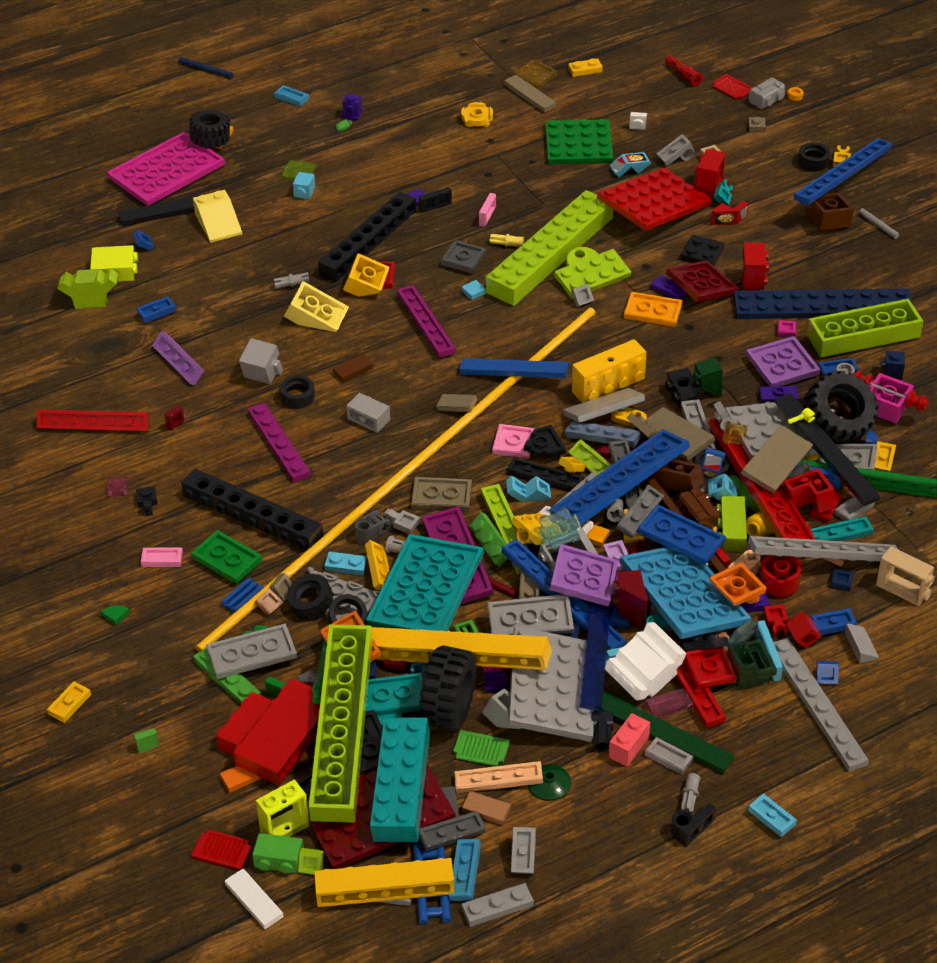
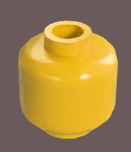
M762 512L750 516L746 521L747 533L750 536L766 537L773 533Z

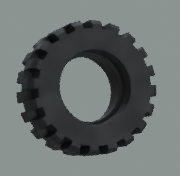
M832 371L822 375L805 394L804 402L802 403L804 408H809L815 413L814 420L835 444H853L857 442L873 427L878 417V411H876L878 409V402H875L876 395L874 392H871L869 384L866 385L861 377L857 378L855 374L850 372L846 374L845 371H838L837 373ZM828 397H836L844 401L851 409L853 420L842 419L834 414L829 407Z
M442 645L432 652L428 666L425 669L419 701L421 718H427L429 726L455 731L463 726V722L466 721L473 700L477 677V660L471 651Z

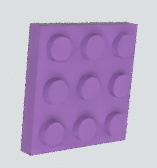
M795 336L746 350L747 358L769 387L783 386L820 375V368Z
M560 544L549 590L609 606L613 590L612 583L615 580L619 560Z

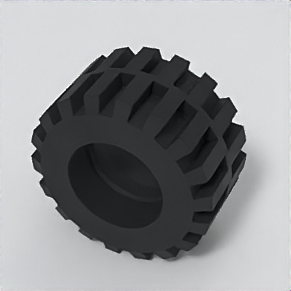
M203 110L196 112L189 119V138L191 142L205 148L225 145L230 139V119L227 115L218 111Z

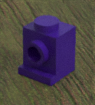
M346 94L342 101L343 119L358 121L362 113L361 96Z

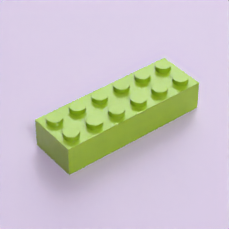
M904 299L809 318L807 336L820 358L920 338L923 319L911 301Z

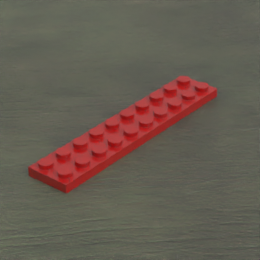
M711 418L708 425L776 537L816 540L783 485L772 494L741 474L743 468L750 461L731 426L726 428L727 434H724L720 427L721 422L719 423L717 418Z

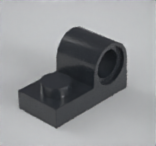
M708 803L703 809L699 808L695 815L684 810L675 812L672 816V836L685 847L689 846L715 820L716 807Z

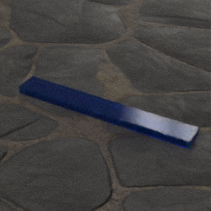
M611 600L609 606L590 602L579 707L600 712L602 707Z

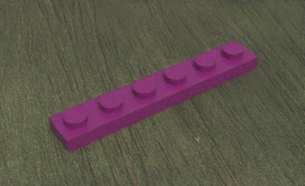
M414 285L397 289V295L437 356L442 358L455 354V346Z
M262 403L248 408L249 416L292 482L295 483L311 477L310 470L267 405Z

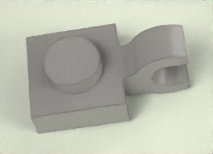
M721 401L713 404L717 410L714 414L718 422H721L720 427L723 433L727 434L726 428L729 426L736 429L734 421L727 414Z
M388 508L384 513L387 516L385 519H389L392 522L393 528L407 534H411L420 523V517L404 510L401 513H397L393 509Z

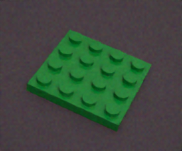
M609 120L546 121L548 165L613 163Z

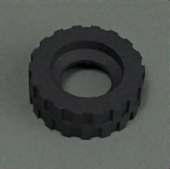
M311 573L309 575L305 574L291 583V586L288 588L287 601L298 617L313 619L314 617L321 616L330 608V604L334 600V594L325 577H322L320 574ZM313 589L319 591V596L312 602L303 603L301 601V597L307 591Z

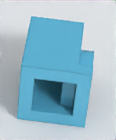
M724 473L708 480V494L710 497L714 496L716 500L721 502V496H737V485Z

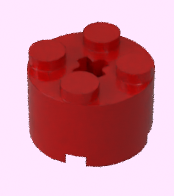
M766 555L761 564L759 579L767 587L766 592L773 595L776 599H783L785 596L794 594L800 585L801 561L794 556L779 557Z

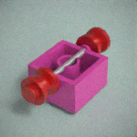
M859 370L853 373L855 377H861L866 385L869 384L871 392L875 393V402H878V409L876 411H878L879 418L897 424L907 408L909 409L911 406L916 407V411L920 413L922 410L925 411L928 406L929 400H927V395L916 396V392L913 390L914 385L881 373L878 374L874 382L873 375L862 376V371Z

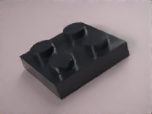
M692 235L681 253L680 260L691 263L708 260L714 266L724 250L725 243Z

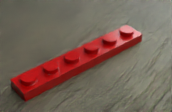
M37 410V428L149 431V412Z

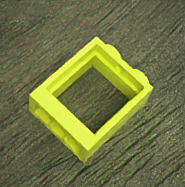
M295 779L256 800L261 833L291 837L310 826L306 794ZM291 804L293 805V809L271 820V815Z

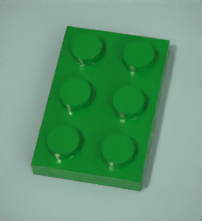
M216 530L191 552L192 559L235 584L262 562V555L219 530Z

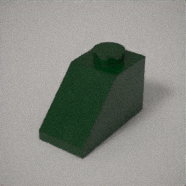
M712 358L695 363L694 381L698 382L703 390L721 397L723 369L717 359Z

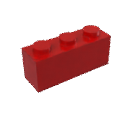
M251 692L242 701L238 710L231 714L226 725L218 730L216 735L218 749L233 755L235 747L245 739L248 730L256 725L259 716L266 712L272 700Z

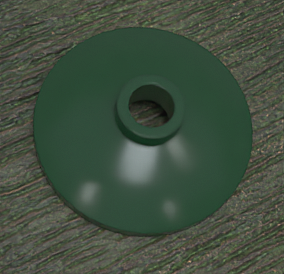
M541 765L543 783L528 785L530 792L535 797L545 801L561 799L569 792L571 787V778L568 772L557 765Z

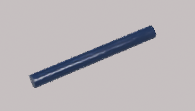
M180 57L178 60L181 64L230 79L234 76L232 72Z

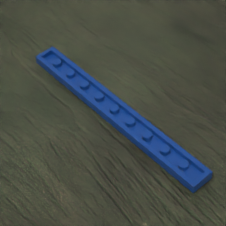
M877 138L794 193L793 200L799 201L803 205L811 204L889 151L892 143Z

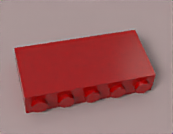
M291 678L287 685H283L277 698L270 702L269 708L264 714L259 716L256 725L248 730L245 739L235 747L233 751L235 766L280 786L299 761L301 755L316 738L314 729L318 728L320 703L315 704L312 701L313 687Z

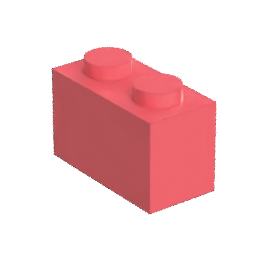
M631 713L610 741L609 758L628 767L649 739L650 722Z

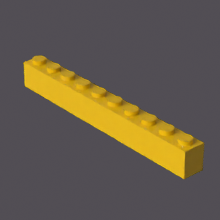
M371 627L372 638L383 655L376 660L389 659V661L402 660L405 662L428 663L432 652L437 647L444 645L471 651L475 655L477 666L546 670L552 653L549 638L542 636Z

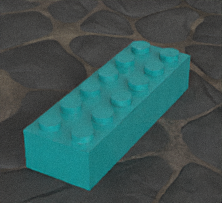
M384 718L370 823L374 842H418L430 739L427 718Z

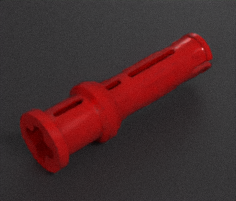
M672 55L666 57L665 63L682 74L683 79L689 80L691 85L698 86L703 79L701 73L695 72L694 68L687 67Z

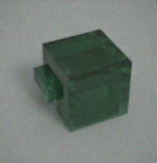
M762 639L749 642L741 641L728 645L727 656L737 676L734 684L738 691L768 684L770 676L777 674V668Z

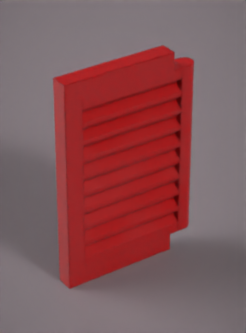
M724 74L715 80L712 85L713 88L736 100L739 98L742 100L748 96L750 89L753 88L728 74Z
M208 829L207 833L202 832L191 854V858L240 871L250 854L252 846L249 845L250 840Z

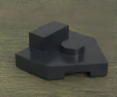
M552 425L534 429L531 437L524 445V451L546 458L566 454V448Z

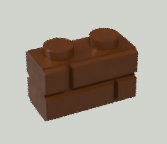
M697 487L690 490V492L687 491L679 495L678 507L686 518L709 529L718 525L720 511L717 506L711 504L709 496L703 493L700 488Z

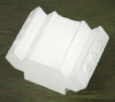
M655 622L646 624L643 632H637L627 645L618 649L616 657L609 658L604 669L636 701L643 700L648 695L652 698L678 674L676 669L683 663L686 653Z

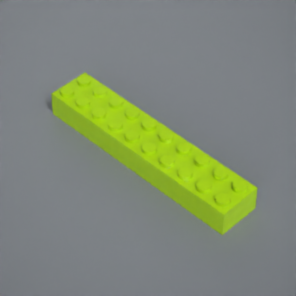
M585 190L486 276V293L515 306L567 259L571 250L581 247L613 219V209L599 200L596 194Z
M329 624L309 799L311 821L355 823L373 642L371 626Z

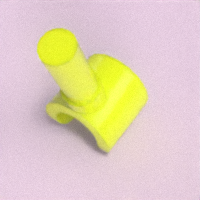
M805 408L800 415L788 419V424L803 419L810 423L815 419V413L811 409Z

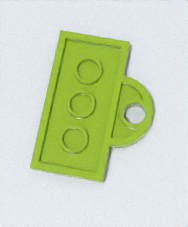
M577 247L571 250L567 256V267L554 272L555 278L571 299H574L571 290L585 284H589L592 292L631 277L630 269L614 249L598 254L595 250L588 247ZM575 255H582L583 257L578 258Z

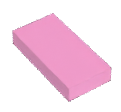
M490 193L479 212V226L485 227L496 208V194Z
M143 548L141 566L181 567L183 549Z

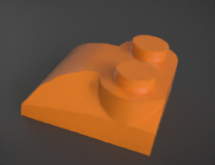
M742 562L709 577V581L733 606L744 602L756 603L760 600L761 595L766 593L767 587Z

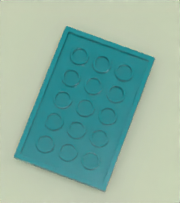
M409 534L366 618L367 625L378 628L448 631L484 555V548Z

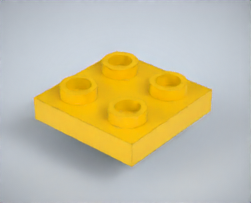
M542 513L514 516L511 522L518 528L516 533L517 540L522 544L534 543L535 545H541L565 535L557 525L550 522L547 516Z

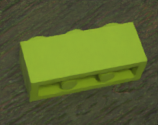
M721 496V504H717L720 511L717 529H721V532L718 533L726 536V541L721 548L724 552H745L747 543L745 496Z

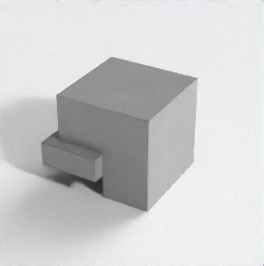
M251 338L239 360L244 377L271 385L275 375L281 376L283 368L280 360L277 359L280 354L277 345Z

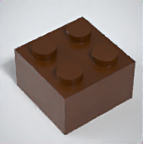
M839 192L824 194L807 205L806 215L820 230L827 231L829 229H842L851 226L854 208Z

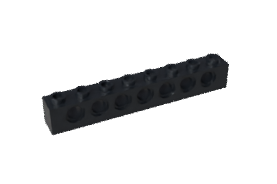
M399 191L326 256L320 259L318 262L319 275L337 282L351 269L358 253L363 256L368 255L416 212V198Z
M196 468L181 482L183 496L280 538L282 541L289 542L300 549L308 550L323 537V526L321 523Z

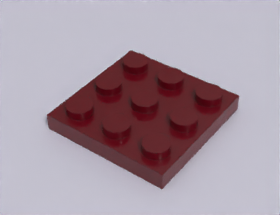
M708 260L667 268L666 275L696 302L734 295V292L739 290L732 281Z

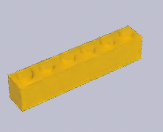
M451 858L315 871L318 907L455 893Z

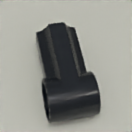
M592 711V721H594L593 749L598 752H606L609 750L611 731H613V712Z

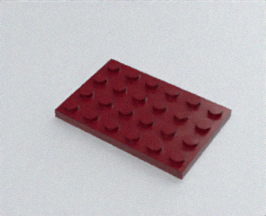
M428 764L426 766L420 828L456 817L452 806ZM377 769L364 773L359 777L355 823L311 821L309 813L310 797L307 798L309 824L332 869L344 868L400 843L373 841L370 823Z

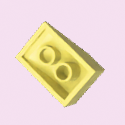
M225 190L193 198L195 215L210 243L242 234L231 200Z
M303 281L283 317L301 326L337 332L349 307Z

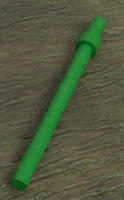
M325 639L323 640L316 682H314L312 688V701L315 704L321 702L327 649Z

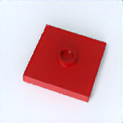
M724 647L685 652L684 661L697 689L736 682L737 676Z

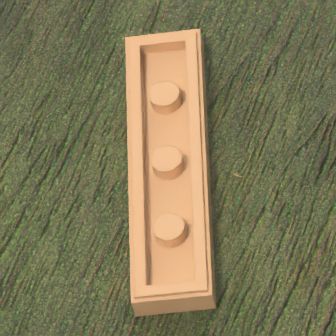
M541 761L455 771L456 793L543 783Z

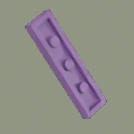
M160 332L152 346L190 384L195 385L205 370L166 332Z

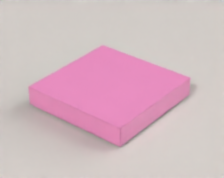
M499 424L492 454L529 459L531 453L524 451V445L531 437L532 431L536 428Z

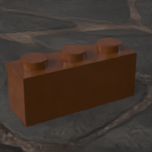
M673 459L652 474L661 487L681 492H690V490L697 487L701 489L705 485L701 465Z

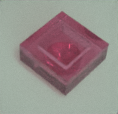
M127 477L108 478V497L128 496Z

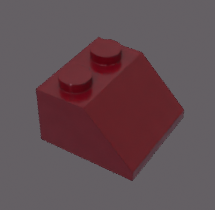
M641 570L616 572V581L612 583L613 592L615 593L612 594L613 607L616 606L618 615L641 628H645L648 598Z

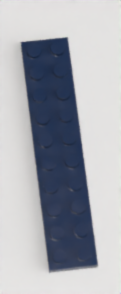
M903 288L742 290L734 292L737 319L814 318L909 299L912 303L910 290Z

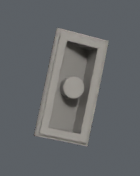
M846 624L845 635L858 662L864 663L879 660V656L865 628Z

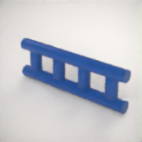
M421 844L413 845L414 861L445 859L444 846L425 852L422 851ZM449 895L429 896L440 897L441 907L427 908V897L417 898L420 925L428 924V917L442 916L443 923L451 922Z

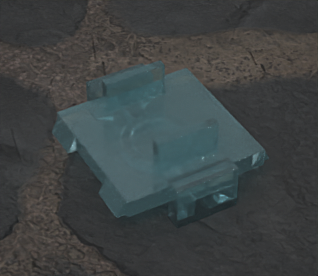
M566 507L559 509V512L540 517L539 523L542 528L538 531L543 542H549L551 549L555 550L560 547V544L564 545L571 541L580 540V535L577 531L581 528L576 514L571 516Z

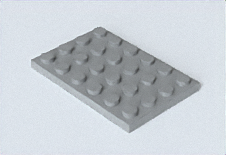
M515 626L513 635L548 637L552 653L546 670L511 668L508 726L591 742L594 726L592 711H594L595 661L592 658L595 657V642Z

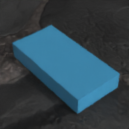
M284 85L274 93L275 98L299 107L309 100V94Z

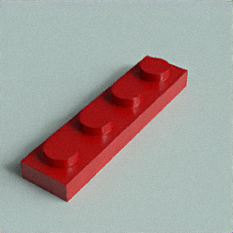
M683 660V663L676 669L678 674L675 677L706 728L725 723L726 716L708 687L696 688L687 665Z

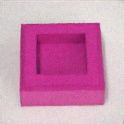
M778 320L777 337H796L795 321Z

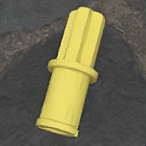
M491 234L490 243L505 245V247H521L524 244V237L510 236L509 234Z

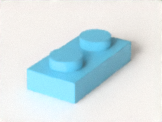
M329 552L325 562V571L364 576L368 557Z
M764 793L748 807V811L780 837L784 836L796 825L797 819Z

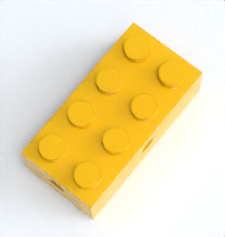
M634 339L573 364L572 393L584 403L645 379L647 352Z

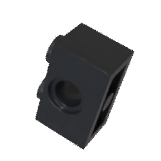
M688 367L667 372L665 387L667 391H670L674 403H677L680 409L681 401L699 399L701 403L702 390L698 383L694 381Z

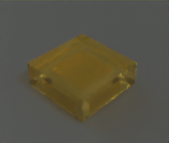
M729 423L722 440L724 443L741 444V440L748 429L745 425Z

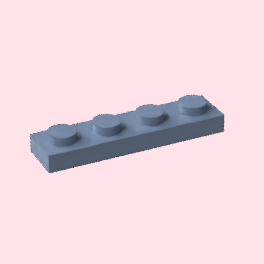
M572 421L565 430V437L607 444L627 439L629 447L633 448L642 437L641 431L604 426L595 423H579L577 421Z

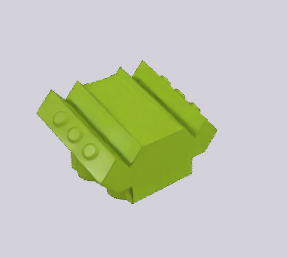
M112 268L106 273L100 269L78 270L74 275L65 272L59 279L57 289L72 298L75 309L106 307L108 303L107 293L117 284L119 273Z

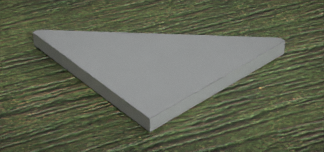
M312 567L307 568L308 574H320L326 578L333 591V599L340 595L351 594L363 600L368 616L380 591L366 589L363 585L352 581H343L338 579V576L315 571ZM315 589L317 596H319V591ZM342 604L336 610V619L339 620L355 610L359 615V611L354 605ZM328 608L327 611L325 612V615H326L327 620H328L329 608Z

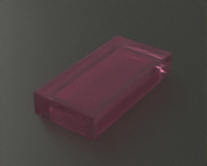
M681 688L645 700V705L651 715L661 718L692 708L693 702L686 690Z

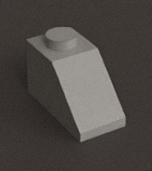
M504 688L490 698L482 713L496 727L521 729L508 726L509 692Z

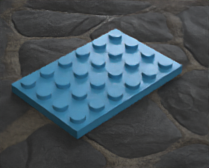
M668 547L620 557L619 563L626 571L641 570L647 598L680 639L750 624L751 617L740 604L733 606L709 581V577L715 574L707 565H703Z

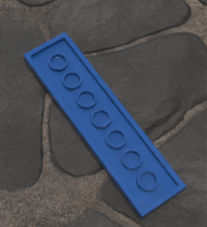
M662 429L550 508L551 516L576 529L690 448L689 441Z

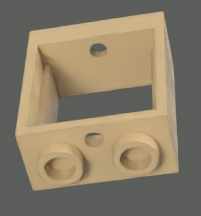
M890 546L881 557L876 586L920 606L931 595L932 590L930 586L935 578L933 576L934 567ZM896 567L920 579V586L894 574V568Z

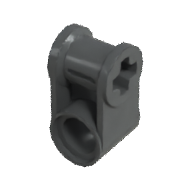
M378 510L372 511L355 522L356 542L366 544L369 540H374L386 534L390 530L392 522L389 519L383 518Z

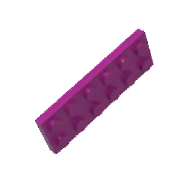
M459 506L422 517L429 538L475 546ZM480 561L461 604L494 595L482 561Z

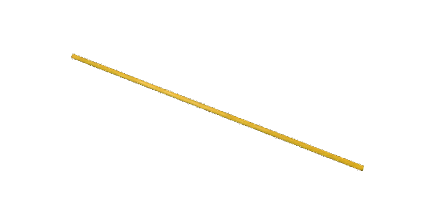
M588 308L528 361H542L593 317L595 310ZM509 376L474 406L471 412H467L280 574L286 573L290 579L522 377ZM277 577L196 645V650L200 652L206 648V644L217 642L257 607L254 603L255 600L270 588L269 586Z

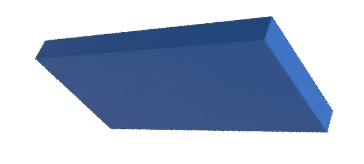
M657 505L637 528L638 534L703 565L710 561L726 541V536L660 505Z

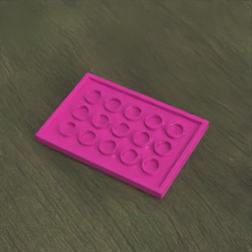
M184 131L108 171L107 176L143 204L149 206L225 165V159L209 148L195 145L191 142L189 134Z

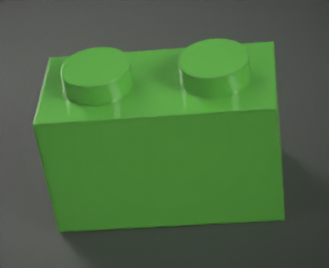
M259 833L253 852L254 868L264 871H280L285 874H298L299 852L301 848H304L303 839Z

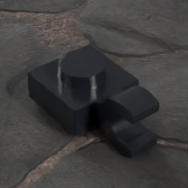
M155 486L136 489L138 507H144L145 516L153 515L152 505L158 504Z

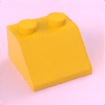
M358 253L351 266L343 290L358 297L380 293L390 267Z

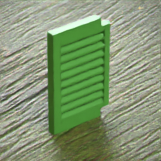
M460 730L453 754H456V759L496 767L499 763H504L510 740Z

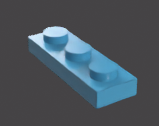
M458 839L453 866L455 893L449 894L450 901L473 900L481 850L480 839Z

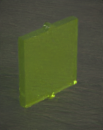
M289 160L287 166L284 167L281 179L295 180L298 172L314 174L317 164Z

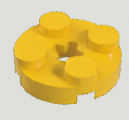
M470 103L467 108H462L461 118L467 127H487L493 119V109L486 107L485 103Z

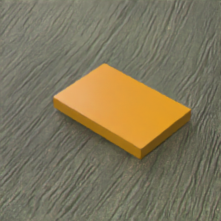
M631 292L624 312V319L676 327L683 300Z

